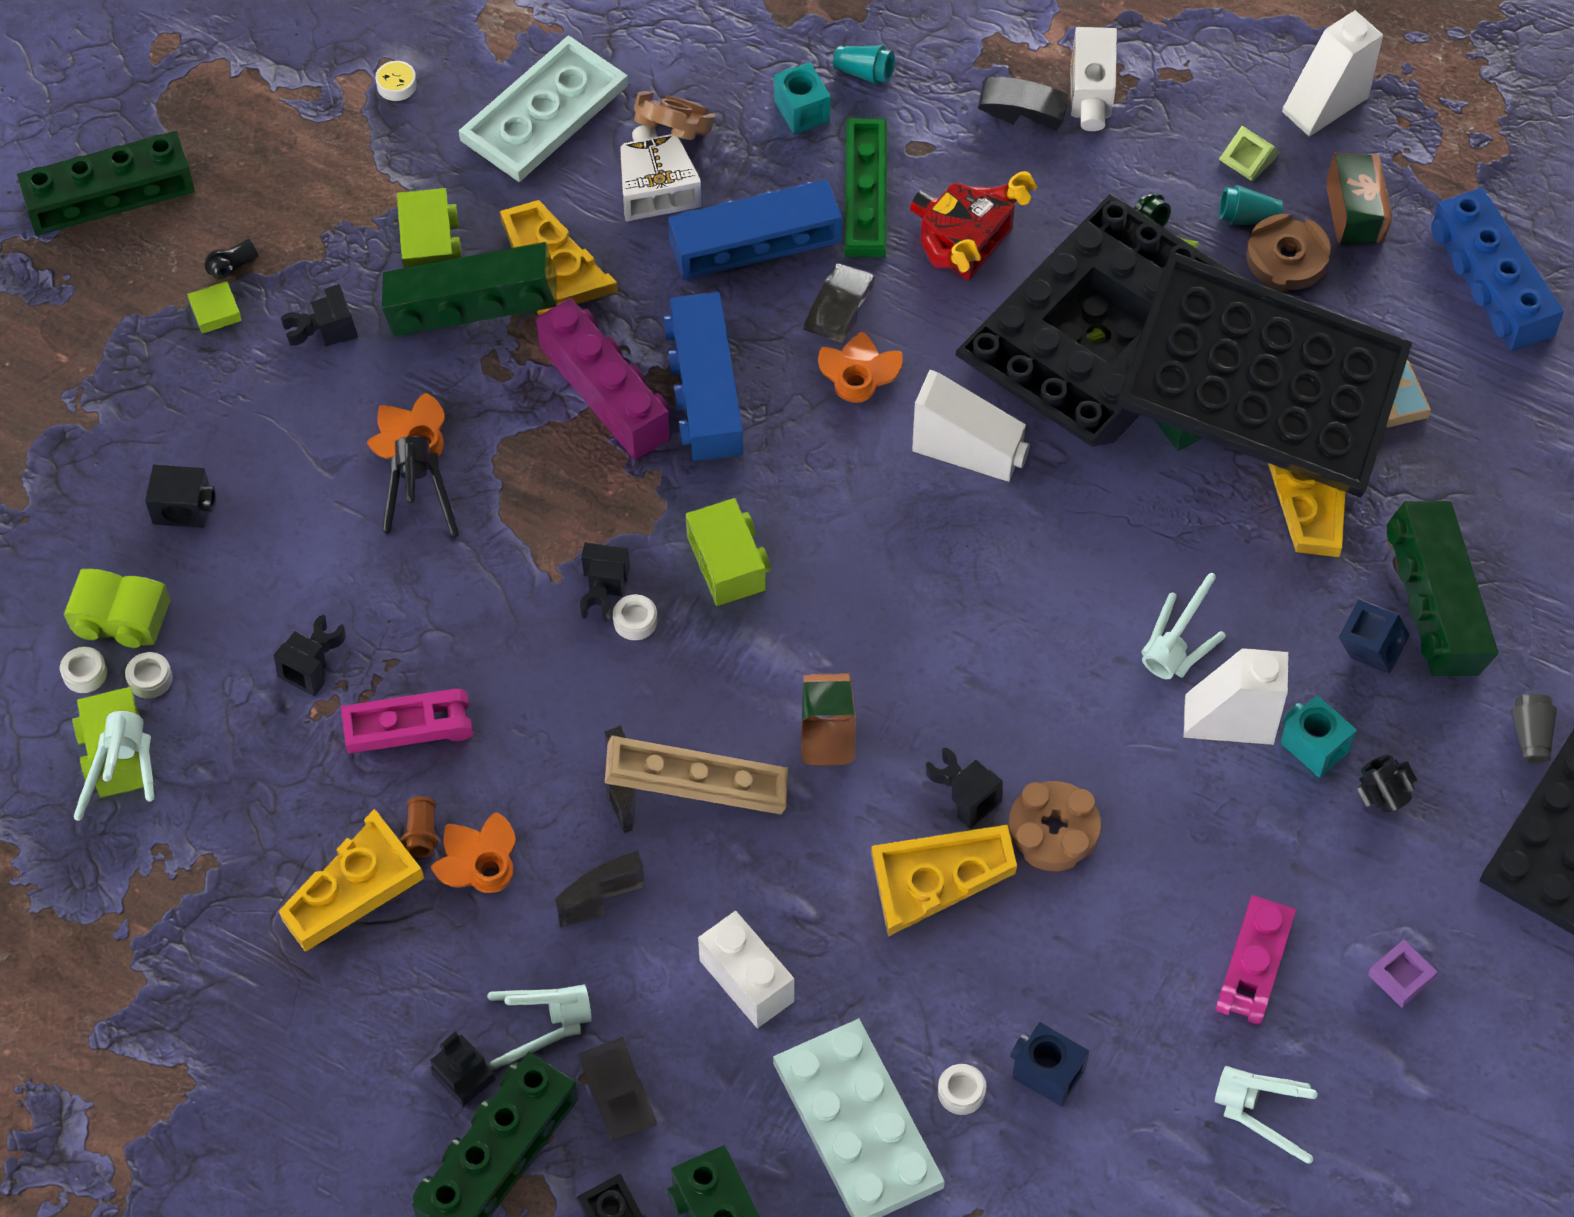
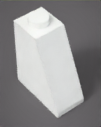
M1356 10L1326 28L1283 106L1282 112L1310 137L1368 99L1383 34Z
M929 370L915 402L913 452L1010 482L1015 467L1023 468L1030 444L1024 442L1026 424L942 374Z
M1242 648L1185 695L1183 738L1274 745L1288 692V652Z

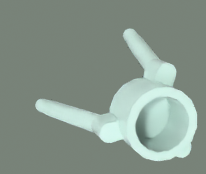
M1214 573L1207 575L1172 631L1166 632L1162 636L1177 595L1173 592L1168 595L1151 638L1141 651L1142 655H1144L1142 658L1143 664L1156 676L1163 679H1171L1176 674L1183 678L1194 663L1225 639L1226 634L1220 631L1190 655L1186 656L1185 651L1188 647L1186 642L1180 637L1215 581L1216 576Z
M116 711L107 716L105 732L100 734L98 749L74 813L75 820L80 821L84 816L104 761L103 780L109 782L112 779L117 758H131L134 756L135 751L139 752L145 798L149 802L154 800V783L149 753L151 736L142 733L144 722L139 715L128 711Z
M585 984L549 990L489 992L487 998L490 1001H505L506 1005L548 1004L552 1024H562L561 1028L492 1060L489 1063V1067L492 1070L498 1069L526 1056L528 1052L533 1053L565 1037L581 1035L580 1024L591 1022V1009Z
M1225 1066L1215 1096V1103L1226 1106L1224 1117L1241 1122L1307 1164L1312 1163V1155L1243 1112L1245 1107L1254 1110L1260 1090L1308 1099L1317 1098L1318 1093L1316 1090L1311 1089L1308 1083L1256 1075Z

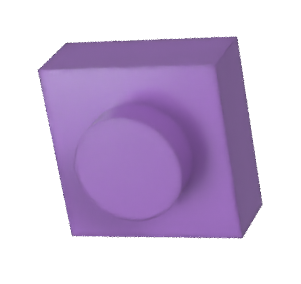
M1402 940L1370 968L1368 976L1403 1008L1435 980L1438 972L1405 940Z

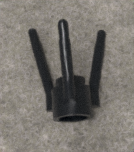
M408 436L399 438L395 441V456L390 458L391 474L384 512L383 532L388 534L391 531L400 474L402 478H405L406 501L413 503L415 501V479L425 477L427 470H430L450 535L453 538L458 537L459 532L439 470L438 453L430 452L429 440L425 437Z

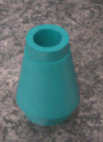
M884 45L838 46L833 57V67L835 70H841L844 73L879 85L881 82L888 83L891 80L895 68V54L893 51L887 50Z
M1235 185L1234 188L1225 187L1219 204V219L1228 221L1229 225L1258 224L1270 216L1282 214L1283 202L1240 185Z

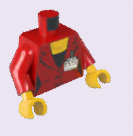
M1026 171L1019 172L1009 180L1008 184L997 187H974L958 182L952 183L939 199L920 190L911 202L910 212L923 218L921 221L920 242L932 266L936 269H953L964 279L970 281L1012 231L1015 208L1013 203L1017 201L1020 205H1026L1030 202L1031 195L1028 191H1035L1038 187L1031 174Z

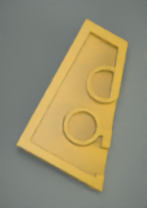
M540 200L500 211L501 223L511 248L546 242L556 269L557 305L569 298H572L576 304L618 292L617 282L609 273L604 274L595 264L594 257L586 249L582 250L569 237V231ZM552 308L538 310L537 313L542 315Z
M1268 463L1295 552L1340 558L1346 492Z
M375 809L364 819L365 826L352 840L346 838L336 849L338 855L323 871H315L279 910L283 923L305 952L425 879L421 867Z
M1008 824L871 846V856L888 937L1016 874L1017 870Z

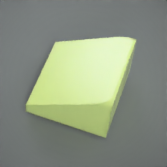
M1241 126L1219 160L1253 182L1276 159L1280 152L1275 146L1244 126Z

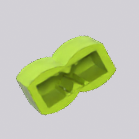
M81 569L64 616L70 630L80 638L96 640L98 638L113 637L121 645L130 648H137L140 645L150 646L155 645L171 599L165 584L159 581L138 576L122 577L99 569Z

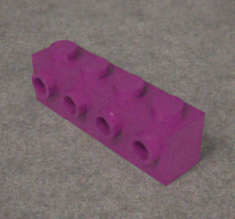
M569 298L536 318L540 349L634 460L639 459L670 440L669 416L671 411L666 400L659 393L654 395L646 386V380L639 368L635 365H628L622 358L621 350L615 340L611 337L605 338L598 330L597 322L589 310H581L575 301Z

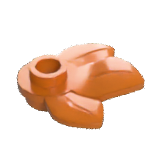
M860 332L852 338L842 351L830 347H821L818 355V366L821 373L834 382L835 391L840 398L852 403L868 400L874 395L877 387L893 382L899 375L903 364L901 351H887L879 354L871 339L864 332ZM857 383V384H860V385H859V386H852L851 384Z
M428 393L422 394L415 402L412 411L387 405H380L378 407L377 421L381 433L367 441V445L376 455L390 459L395 456V441L408 436L427 438L430 444V452L438 453V457L441 455L444 449V439L440 430L445 422V415L441 405L433 396Z
M495 812L487 819L481 832L455 824H447L445 826L443 844L447 856L431 865V870L438 880L454 888L473 886L478 891L484 893L499 892L510 884L514 875L510 855L515 848L516 838L510 823L505 817ZM490 868H494L499 871V873L494 876L487 877L483 875V873Z

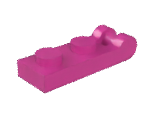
M450 689L341 706L347 753H358L442 739H449L451 741L466 740L473 735L472 721L466 717V710L469 708L468 694L463 689ZM442 711L448 713V718L435 720L434 713Z
M1251 895L1215 1012L1229 1016L1231 1011L1247 1016V1022L1261 1026L1295 916V908ZM1237 988L1256 993L1254 999L1237 994Z

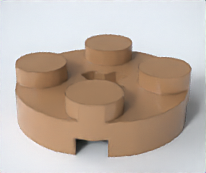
M638 92L633 108L636 112L635 122L649 127H657L658 123L672 127V135L687 140H694L696 135L707 136V133L712 131L716 115L714 113L706 115L707 108L670 95H666L665 99L661 101L653 100L654 92Z
M1290 214L1273 215L1259 222L1252 231L1246 250L1247 264L1255 277L1267 284L1268 288L1284 294L1290 290L1310 287L1324 277L1329 264L1331 247L1327 234L1318 224L1305 218V223L1291 220L1292 215ZM1285 247L1288 251L1296 250L1297 253L1294 257H1286L1281 254V248Z
M1060 781L1032 782L1023 788L1022 794L1014 801L1009 815L1008 829L1013 847L1016 845L1017 849L1024 854L1023 859L1030 865L1047 871H1065L1075 867L1076 862L1083 860L1086 856L1088 858L1095 851L1100 836L1101 817L1095 806V798L1088 790L1079 789L1072 784ZM1050 818H1058L1066 824L1067 828L1062 827L1059 829L1058 834L1049 833V826L1042 823L1050 820Z

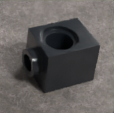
M153 464L145 499L152 524L204 528L207 511L212 512L214 510L216 501L215 486L209 485L205 468Z

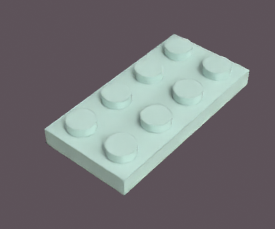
M568 35L459 130L460 141L520 182L628 86V75Z
M860 1019L773 1056V1064L851 1217H882L944 1189L945 1181Z

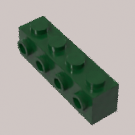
M177 130L17 173L35 236L195 193L190 169Z
M546 242L383 272L382 310L394 337L557 306L556 269Z
M1404 501L1386 524L1387 538L1390 544L1393 545L1398 562V575L1400 580L1404 582L1410 602L1409 611L1412 619L1416 622L1419 632L1422 655L1427 659L1431 676H1479L1499 652L1452 501Z
M530 1052L526 1054L519 1064L517 1062L512 1063L505 1071L500 1081L501 1088L491 1101L484 1100L476 1109L471 1120L472 1126L462 1139L459 1137L455 1138L447 1147L442 1157L443 1164L433 1177H425L416 1188L412 1198L414 1201L412 1206L415 1217H491L577 1103L576 1081Z
M725 1145L671 1168L673 1186L667 1188V1192L678 1216L686 1213L687 1217H759Z

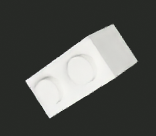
M734 911L698 937L700 962L757 1029L794 1002V977L737 911Z

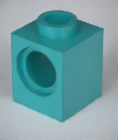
M811 62L797 67H789L780 73L774 74V102L793 135L830 122L831 96Z
M1316 695L1306 705L1298 703L1286 714L1282 722L1285 726L1280 743L1318 778H1321L1351 752L1357 729L1322 698ZM1307 731H1318L1323 737L1312 736Z

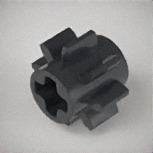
M1385 755L1373 759L1362 768L1363 777L1359 778L1361 785L1356 788L1366 807L1375 804L1376 808H1380L1382 812H1392L1402 808L1411 801L1413 796L1410 791L1415 789L1412 783L1417 781V778L1408 761L1399 764L1397 759L1394 760L1391 755Z

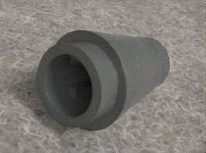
M1545 694L1519 696L1515 699V707L1511 710L1523 762L1529 764L1546 763L1551 760L1550 752L1552 749L1557 708L1552 705V698Z

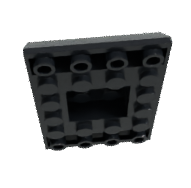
M1109 194L956 350L955 356L1091 447L1115 443L1140 416V414L1118 407L1116 404L1170 252L1178 253L1233 275H1239L1117 197ZM1094 328H1100L1109 342L1106 344H1093L1087 339L1086 334L1093 332Z

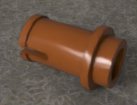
M416 796L407 801V830L401 838V843L412 857L426 858L431 856L433 850L438 846V837L434 834L436 802L429 797Z

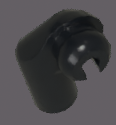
M246 239L230 249L211 251L205 259L204 266L206 272L214 278L224 279L232 271L254 260L259 255L250 239Z

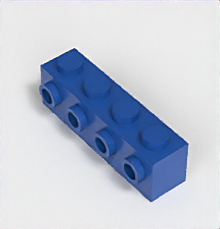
M828 179L817 182H805L796 187L775 192L768 191L758 196L737 201H725L716 206L695 211L688 210L668 217L669 242L682 280L842 242V215Z
M1480 187L1438 202L1434 220L1431 224L1433 236L1437 243L1443 244L1447 250L1456 273L1463 275L1471 288L1472 297L1476 304L1482 306L1490 317L1495 334L1499 338L1504 339L1511 351L1556 336L1564 310L1484 188Z
M720 292L671 297L670 315H663V325L666 341L674 340L675 349L668 350L671 375L679 374L680 384L673 385L676 410L684 409L686 419L679 420L681 444L690 445L692 461L743 455V429Z

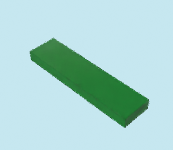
M846 118L845 257H886L887 119Z

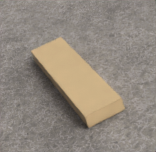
M611 736L608 742L605 783L780 815L786 809L787 767Z

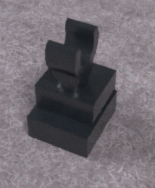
M340 284L325 288L326 297L311 302L313 314L291 312L281 317L285 330L298 327L296 330L286 333L290 346L304 343L308 336L313 335L315 330L318 329L321 331L326 346L358 337Z
M584 542L581 560L584 576H588L590 589L580 601L581 616L583 619L587 618L588 609L593 605H600L603 607V620L607 622L612 615L611 602L608 595L622 597L625 582L628 579L630 569L628 548Z
M321 615L313 624L314 632L311 638L294 631L286 643H283L273 655L277 677L315 696L324 685L322 672L326 667L324 653L339 647L346 638L344 625H339L333 633H324L327 629L326 616Z
M943 748L942 760L948 764V767L939 769L931 762H926V775L935 783L952 787V800L957 804V818L971 829L1002 802L1003 780L977 760L973 761L962 771L961 767L957 764L954 752L948 748Z
M456 1032L440 1044L442 1051L430 1060L432 1075L462 1107L496 1080L495 1073L486 1064L485 1058L462 1034L459 1036Z

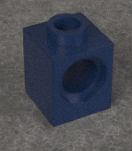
M1358 599L1339 635V639L1350 658L1390 673L1410 634L1398 613Z
M1039 1022L1031 1035L1024 1032L1020 1036L1011 1052L1010 1057L1015 1060L1012 1078L1062 1107L1086 1070L1089 1050ZM1041 1056H1049L1055 1059L1058 1065L1051 1068L1042 1067L1035 1059Z

